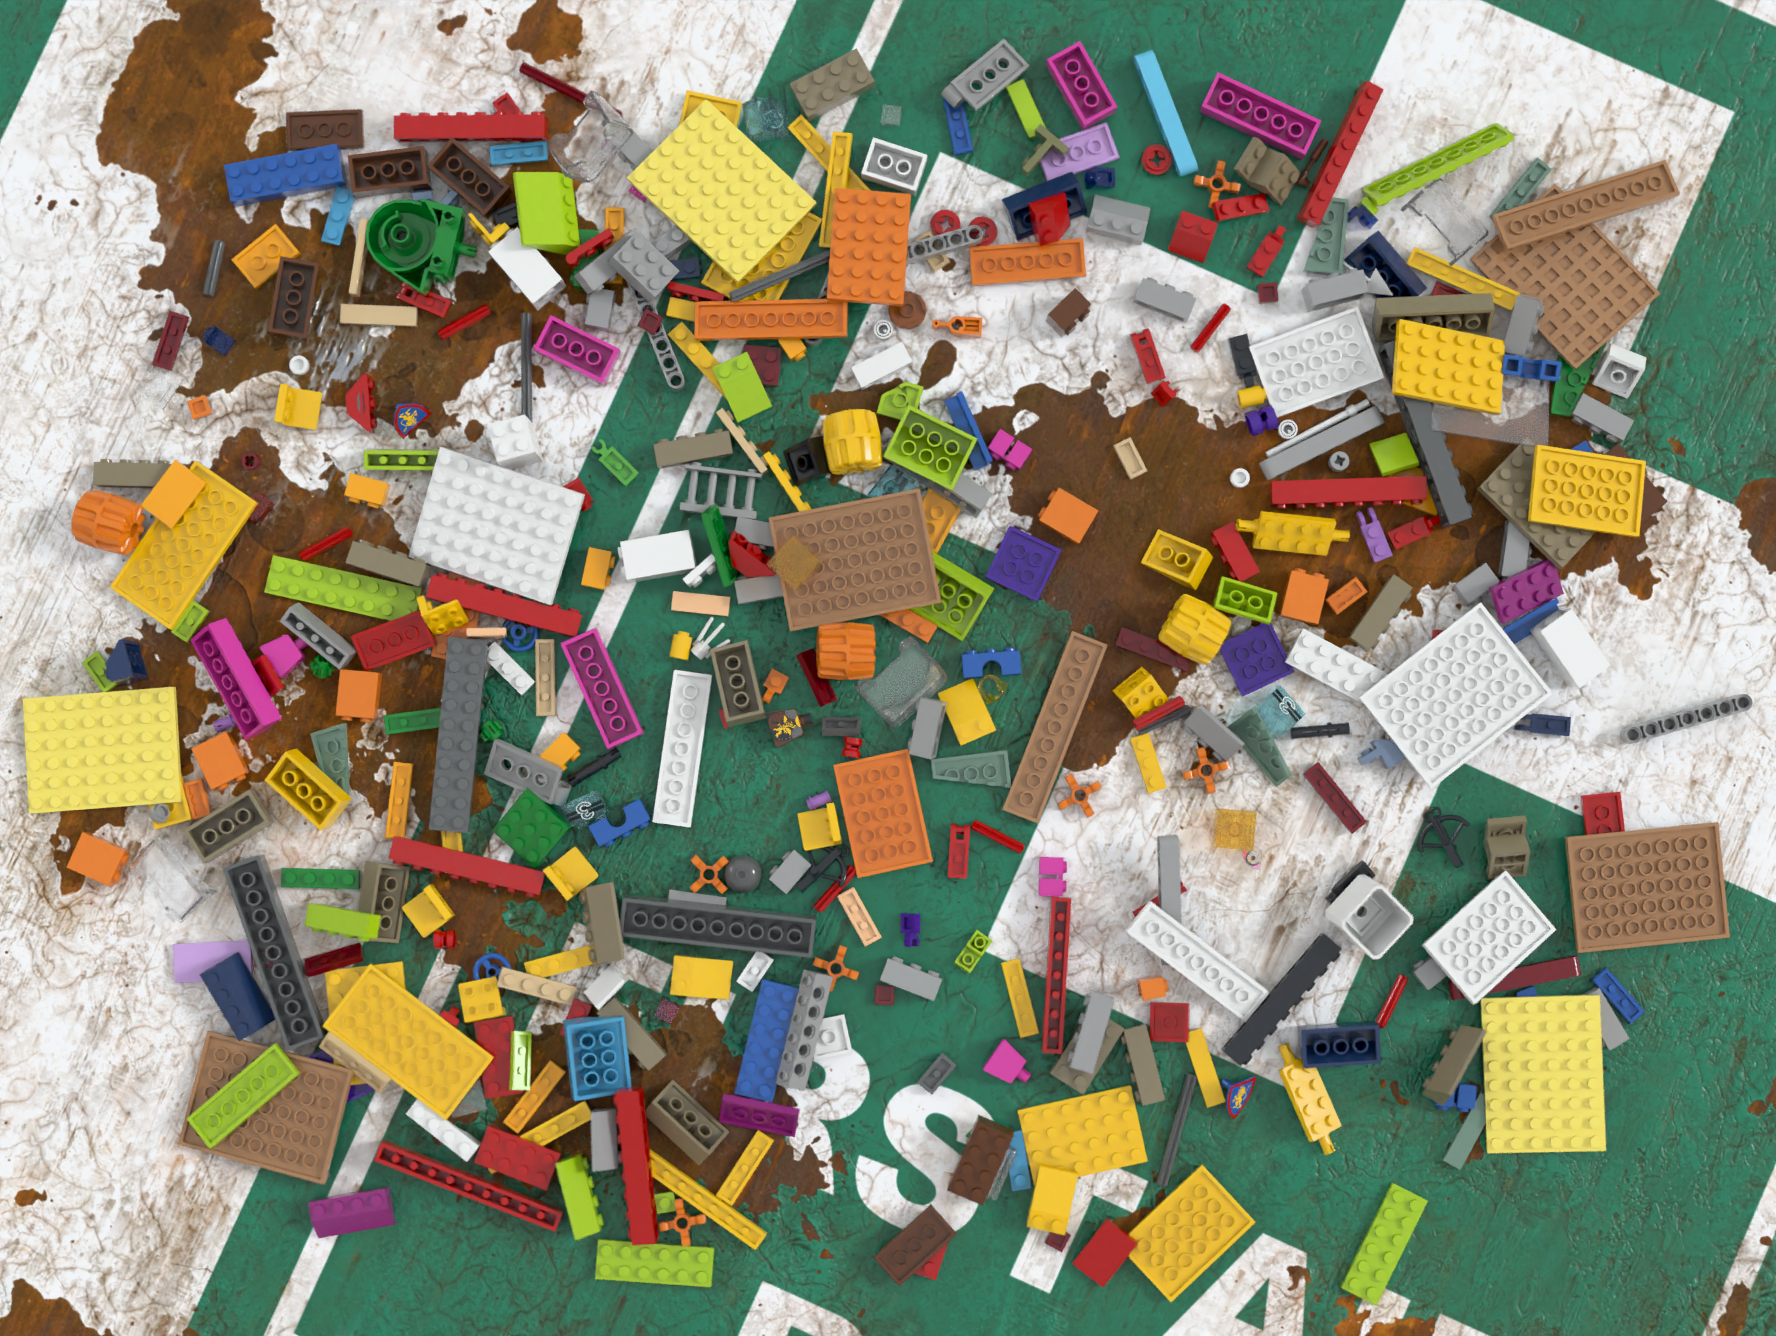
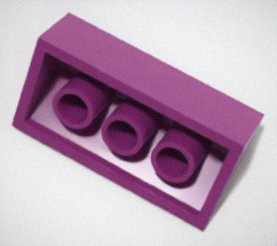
M389 1186L318 1198L308 1202L311 1222L318 1238L396 1224Z

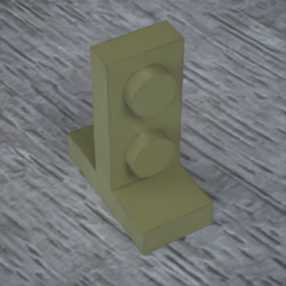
M1041 124L1035 129L1034 134L1044 143L1040 142L1034 149L1036 153L1031 158L1028 156L1021 164L1023 166L1021 173L1026 177L1030 175L1051 149L1062 158L1069 152V148Z

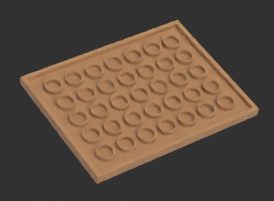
M920 488L769 517L790 631L942 603Z
M1718 822L1565 837L1577 953L1730 937Z
M207 1031L178 1145L312 1182L326 1184L354 1070L283 1050L301 1074L214 1148L209 1149L187 1118L270 1047L247 1040L239 1041L232 1036Z

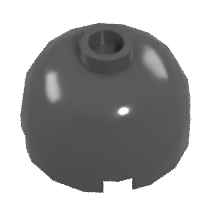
M739 855L732 858L726 864L724 880L733 891L749 893L760 884L762 869L759 862L753 857Z

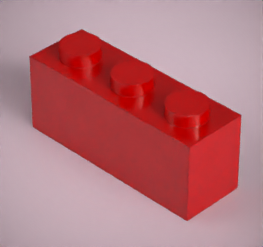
M1233 521L1211 533V543L1215 548L1218 547L1221 553L1219 557L1224 565L1227 564L1230 569L1228 574L1231 579L1243 582L1260 572L1239 531H1236Z

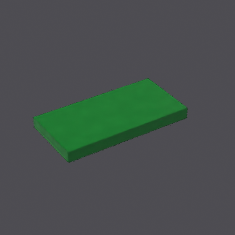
M716 503L710 505L701 516L723 586L727 587L740 574L732 566L729 538L719 506Z

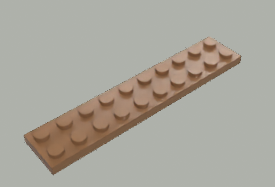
M1666 160L1494 214L1491 218L1505 251H1509L1677 197L1680 192Z
M1074 631L1071 632L1002 810L1037 824L1039 823L1108 646L1107 644Z

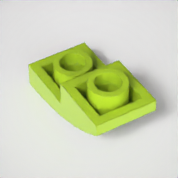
M976 930L954 961V964L970 974L993 940Z

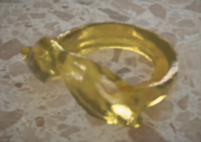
M986 675L979 681L978 691L987 700L986 704L988 705L998 701L1000 696L1004 695L1008 683H1003L995 675ZM986 679L996 681L1000 693L998 696L986 694L983 691L982 684Z

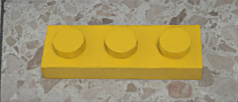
M1149 733L1131 738L1130 741L1147 793L1167 788Z

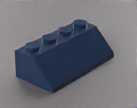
M1073 172L1002 199L1006 216L1017 241L1034 235L1028 203L1065 192L1069 219L1072 220L1087 214L1080 183Z
M1379 230L1368 237L1344 259L1348 265L1357 268L1358 271L1364 270V274L1368 278H1371L1375 268L1378 270L1393 296L1373 293L1376 298L1414 297L1421 295L1428 289Z
M239 952L200 974V977L239 1041L275 1020L270 1004Z
M1375 1021L1298 1026L1299 1049L1303 1068L1381 1063L1379 1024Z

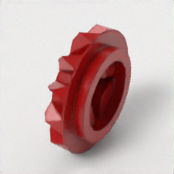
M1151 145L1143 152L1141 162L1144 170H1147L1150 174L1160 175L1166 173L1170 168L1172 156L1166 147ZM1155 153L1158 159H1165L1159 162L1158 167L1155 162L1151 161L1154 159Z
M951 210L936 212L930 221V229L934 236L960 229L961 225L959 217ZM946 218H948V225L951 227H947L943 232L942 226L938 223H944Z
M980 216L969 223L968 226L977 225L981 229L988 226L986 230L987 237L984 236L983 241L977 246H988L994 242L998 231L992 219ZM973 231L969 237L971 239H978L979 232Z

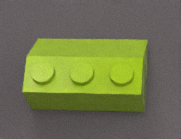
M1222 576L1216 589L1213 606L1215 609L1270 625L1277 592Z

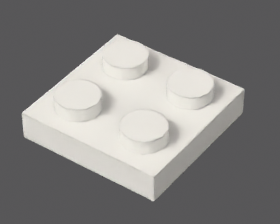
M712 554L683 578L690 588L692 586L696 588L703 582L702 577L707 573L711 575L718 569L714 556Z
M841 1014L823 1018L814 1052V1060L851 1053L852 1048L845 1015Z

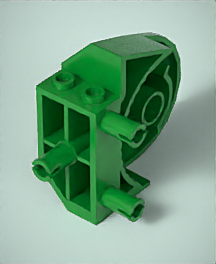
M420 199V202L393 200L380 206L367 223L365 237L367 248L372 257L388 272L425 297L434 282V278L436 282L447 284V281L453 283L459 255L476 258L477 254L475 252L477 253L478 250L477 246L463 244L466 212L463 208L424 199ZM406 233L407 237L399 241L400 235Z

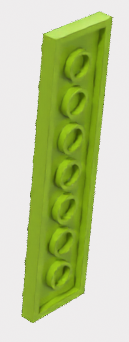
M1494 123L1361 188L1362 193L1375 205H1386L1396 197H1402L1413 189L1421 188L1423 184L1429 181H1435L1446 173L1456 171L1458 167L1464 164H1470L1481 156L1489 155L1497 148L1507 146L1509 142L1515 140L1513 133L1498 123Z
M273 555L264 593L391 621L418 611L419 605L416 598L422 596L423 589Z

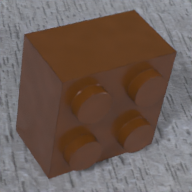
M1075 288L1048 314L1046 322L1061 337L1065 334L1068 336L1075 330L1078 321L1082 323L1089 316L1091 303Z

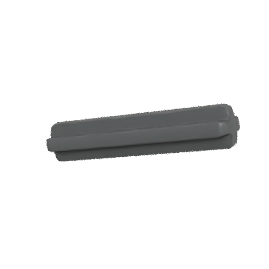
M215 240L213 243L203 294L206 296H214L225 247L223 241Z
M1185 705L1137 731L1139 735H1143L1191 714V710L1188 705Z

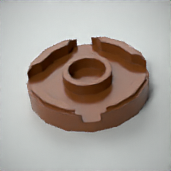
M904 291L903 306L889 305L890 319L894 325L901 329L909 330L918 327L926 316L924 300L916 293Z

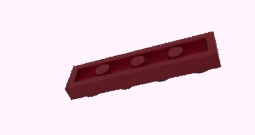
M1121 627L1115 646L1179 670L1188 671L1191 659L1178 654L1161 641Z
M1319 762L1303 773V776L1351 834L1367 822Z

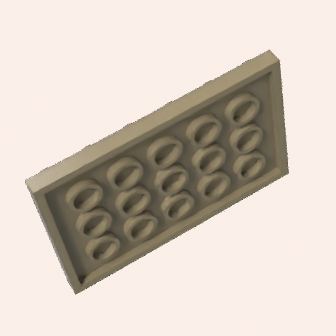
M1526 437L1477 490L1560 570L1592 537L1595 531L1528 522L1535 445Z

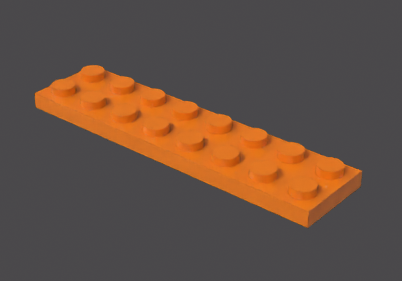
M827 299L695 302V341L847 338L848 302L829 301Z

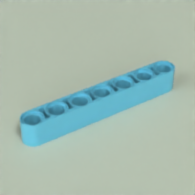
M1151 49L1133 56L1135 66L1166 146L1171 153L1178 176L1182 177L1198 171L1196 159L1153 50Z

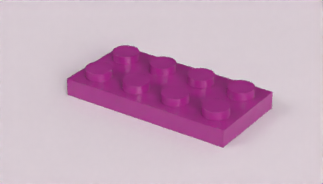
M1548 558L1489 587L1499 623H1506L1564 594L1556 566Z
M723 1094L719 1122L795 1137L800 1109L792 1106L777 1105L772 1102L757 1101L752 1098L747 1099L737 1097L736 1095Z

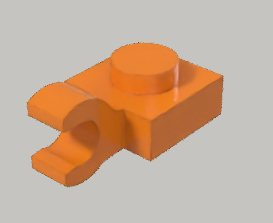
M772 669L763 685L768 689L762 701L769 704L775 692L780 695L789 677Z

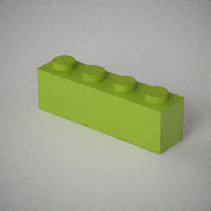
M365 449L364 470H433L439 449Z
M308 903L305 926L312 927L314 932L323 933L324 930H327L329 935L338 936L339 933H342L344 938L353 939L354 936H358L357 940L369 942V938L378 937L381 915L325 904Z

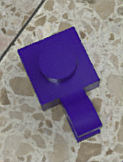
M901 913V933H905L904 946L906 947L919 946L920 941L916 933H920V914Z

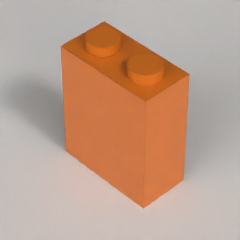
M1058 488L1057 491L1053 490L1047 499L1050 501L1048 507L1043 506L1038 514V517H1040L1039 523L1079 545L1098 510L1061 488Z
M1295 568L1294 571L1291 570L1288 574L1278 616L1317 625L1329 579H1325V575L1313 573V575L1306 574V570Z
M340 669L336 715L341 716V720L352 721L353 717L360 718V722L370 723L372 719H377L382 674Z
M225 731L191 748L211 790L218 789V792L223 791L229 787V783L233 781L236 783L246 779L245 775L250 773L231 732Z
M82 832L66 868L107 886H114L121 878L122 874L120 871L122 867L128 863L130 850L92 833Z

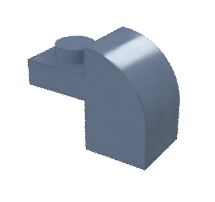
M1385 739L1370 742L1373 750L1368 748L1360 753L1362 756L1358 758L1359 763L1365 765L1379 757L1385 769H1389L1405 760V757L1395 743Z

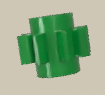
M322 655L314 657V661L310 662V670H313V675L318 678L331 676V671H334L335 668Z
M489 720L480 727L482 733L479 736L484 742L490 741L493 743L495 739H499L503 735L500 731L503 727L498 721L493 723Z

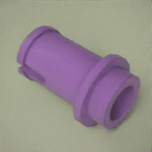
M231 713L224 718L213 721V726H218L215 728L217 733L232 726L234 728L237 727Z
M827 790L813 797L808 796L809 799H806L809 809H814V811L817 807L831 802Z

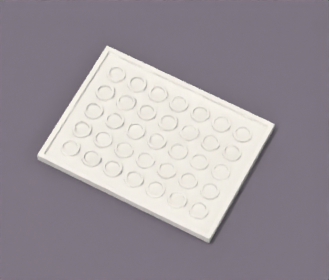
M440 447L408 557L413 559L417 557L425 560V563L552 605L585 494Z
M1480 602L1358 698L1428 787L1432 789L1553 693Z

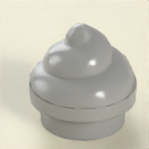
M155 804L150 809V818L158 823L166 821L170 815L169 808L165 804Z

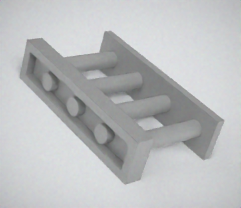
M690 462V465L685 464V469L691 471L688 499L685 500V503L680 502L679 510L681 512L702 514L710 505L716 504L714 499L717 476L719 474L729 476L726 503L723 504V507H719L721 516L757 520V512L753 511L752 503L755 480H762V474L758 473V470L747 469V472L704 467L701 466L702 463ZM699 472L710 473L707 501L704 502V505L697 504V501H695ZM737 477L748 478L745 505L742 507V510L734 509L735 506L733 505Z

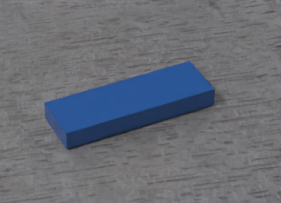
M943 99L954 156L973 152L964 104L962 103L954 109L946 99Z
M1604 967L1591 979L1628 1024L1634 1022L1645 1012L1607 967Z

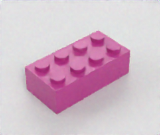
M1080 41L1047 59L1046 67L1082 131L1116 113L1117 105Z
M550 315L534 347V351L537 354L602 386H605L621 354L619 348Z

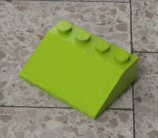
M514 172L513 179L521 246L564 255L580 246L572 176L558 172Z
M908 405L883 457L953 490L978 438Z
M932 551L942 603L911 608L910 610L963 641L995 588Z

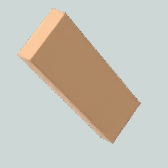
M673 591L671 611L729 617L731 597Z
M854 887L837 896L865 947L882 938Z

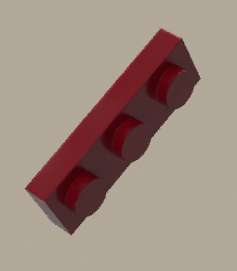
M169 311L152 362L153 366L172 372L189 321L188 316Z
M814 648L796 655L819 706L823 707L838 700L829 680L820 678L817 674L816 652Z
M356 943L306 958L305 973L309 978L363 962V947L361 943Z

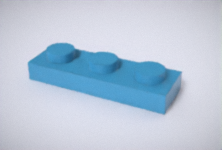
M546 141L489 146L492 167L549 161Z
M336 187L322 235V242L341 247L355 199L352 190Z
M1016 1130L1006 1152L1012 1191L1031 1188L1022 1130Z

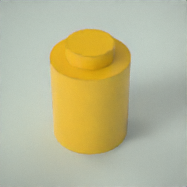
M1260 385L1237 390L1236 392L1240 409L1264 404V400L1267 399L1265 389L1261 388Z
M678 631V634L673 635L669 657L688 660L692 637H689L690 633Z

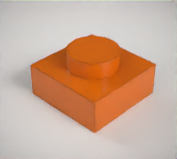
M206 395L187 401L193 420L213 414Z

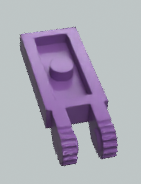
M1369 507L1367 508V513L1372 523L1366 525L1361 511L1356 512V516L1372 561L1375 563L1393 555L1379 520H1377L1373 508Z

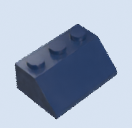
M119 639L105 663V676L107 680H110V683L130 685L149 679L139 642Z

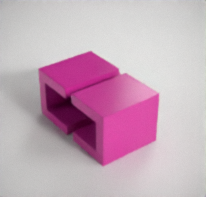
M1000 429L988 447L990 456L997 461L999 459L1006 462L1005 466L1013 471L1015 469L1020 470L1032 449L1018 440L1009 455L1006 456L1005 453L1013 443L1014 437Z
M1039 857V874L1058 875V878H1039V896H1063V892H1066L1067 883L1063 881V873H1067V861H1063V857Z

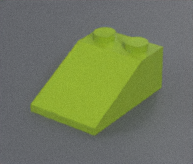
M747 352L712 368L738 423L772 407Z

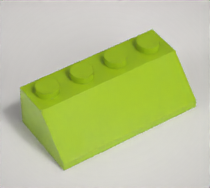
M583 1153L560 1159L556 1163V1168L575 1240L600 1232L604 1221L602 1214H598L597 1211L599 1202L597 1195H593L592 1192L594 1182L592 1176H588L589 1162L587 1157H584Z

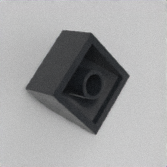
M824 436L808 438L783 451L794 485L796 486L832 474L825 453Z

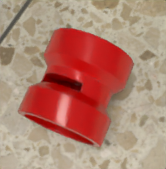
M844 736L843 742L845 747L842 749L841 756L860 758L861 752L859 749L862 746L863 739Z
M442 930L434 931V949H441L442 947L455 949V930H448L447 932Z

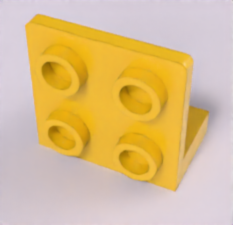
M471 212L468 214L471 219L469 223L478 234L483 233L481 237L489 247L496 241L500 242L505 238L504 235L510 230V227L504 222L502 225L498 224L492 230L493 233L489 234Z
M280 383L274 422L279 425L316 430L323 394L316 391L292 388L287 384Z
M424 595L416 598L421 616L433 635L444 633L449 629L460 627L469 622L458 600L434 608L431 601L427 602Z
M1143 667L1139 668L1112 690L1126 705L1135 719L1169 701L1152 675Z
M834 803L826 804L827 808L798 813L805 851L842 844Z
M573 847L555 863L543 870L567 901L599 877V874L577 847Z
M433 884L428 885L423 889V892L402 907V910L423 938H426L455 916Z
M496 977L458 985L465 1023L506 1016V1010L501 1004L499 987L496 985Z

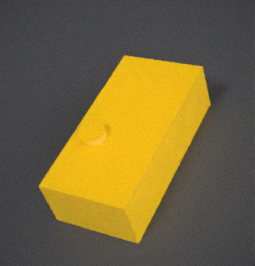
M297 748L286 751L265 779L273 789L320 831L330 828L352 800L344 790Z

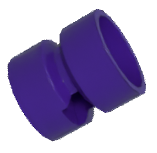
M1271 404L1261 407L1259 412L1253 410L1245 413V421L1253 437L1262 434L1265 429L1271 431L1279 427L1276 413Z

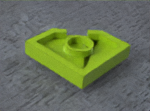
M904 382L898 387L882 394L877 414L901 421L908 405L918 409L924 387Z

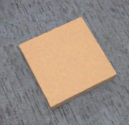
M467 628V636L469 638H506L507 629Z

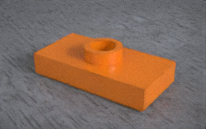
M1355 577L1325 599L1332 611L1338 615L1366 594L1367 590L1358 578Z
M203 778L183 783L192 820L204 818L212 813Z

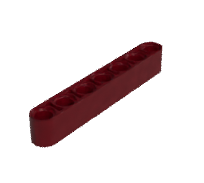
M1578 955L1517 966L1487 994L1580 976L1582 973ZM1452 980L1447 981L1451 1000L1466 998Z

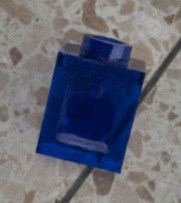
M1095 166L1086 170L1084 177L1086 189L1094 187L1114 188L1115 168Z
M1363 204L1359 208L1357 206L1353 207L1348 212V223L1357 216L1359 223L1363 227L1371 229L1378 222V219Z
M214 325L206 329L202 341L223 356H226L236 342Z

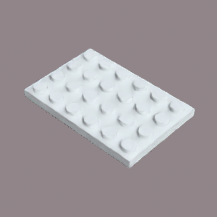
M1358 306L1249 346L1269 404L1272 405L1277 418L1384 379Z
M1505 870L1427 939L1422 946L1469 1002L1474 1005L1546 940L1556 928Z

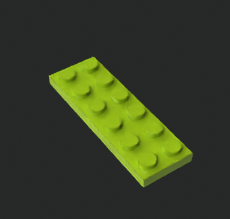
M275 1043L192 1113L187 1120L209 1149H212L301 1073L280 1046Z
M1391 1183L1340 1287L1377 1305L1428 1201Z
M598 1239L595 1279L711 1287L714 1247L694 1245L682 1247L680 1244L666 1243L632 1246V1241Z

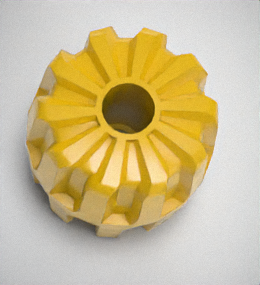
M851 409L830 414L824 419V448L832 474H842L845 476L852 473L864 474L865 471H874L882 466V441L874 412L866 409Z
M1183 594L1174 604L1173 610L1167 615L1168 619L1163 623L1158 638L1178 654L1202 665H1207L1222 646L1229 632L1231 620L1208 603L1188 594Z

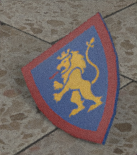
M397 404L394 413V428L404 439L431 412L421 404Z
M1256 1076L1235 1084L1226 1078L1221 1081V1085L1228 1089L1226 1109L1232 1119L1236 1118L1247 1103L1252 1093Z

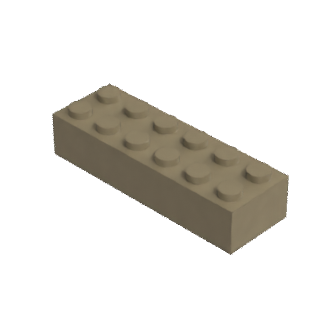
M1492 294L1376 298L1372 320L1375 342L1395 341L1396 324L1399 319L1489 337L1495 313Z

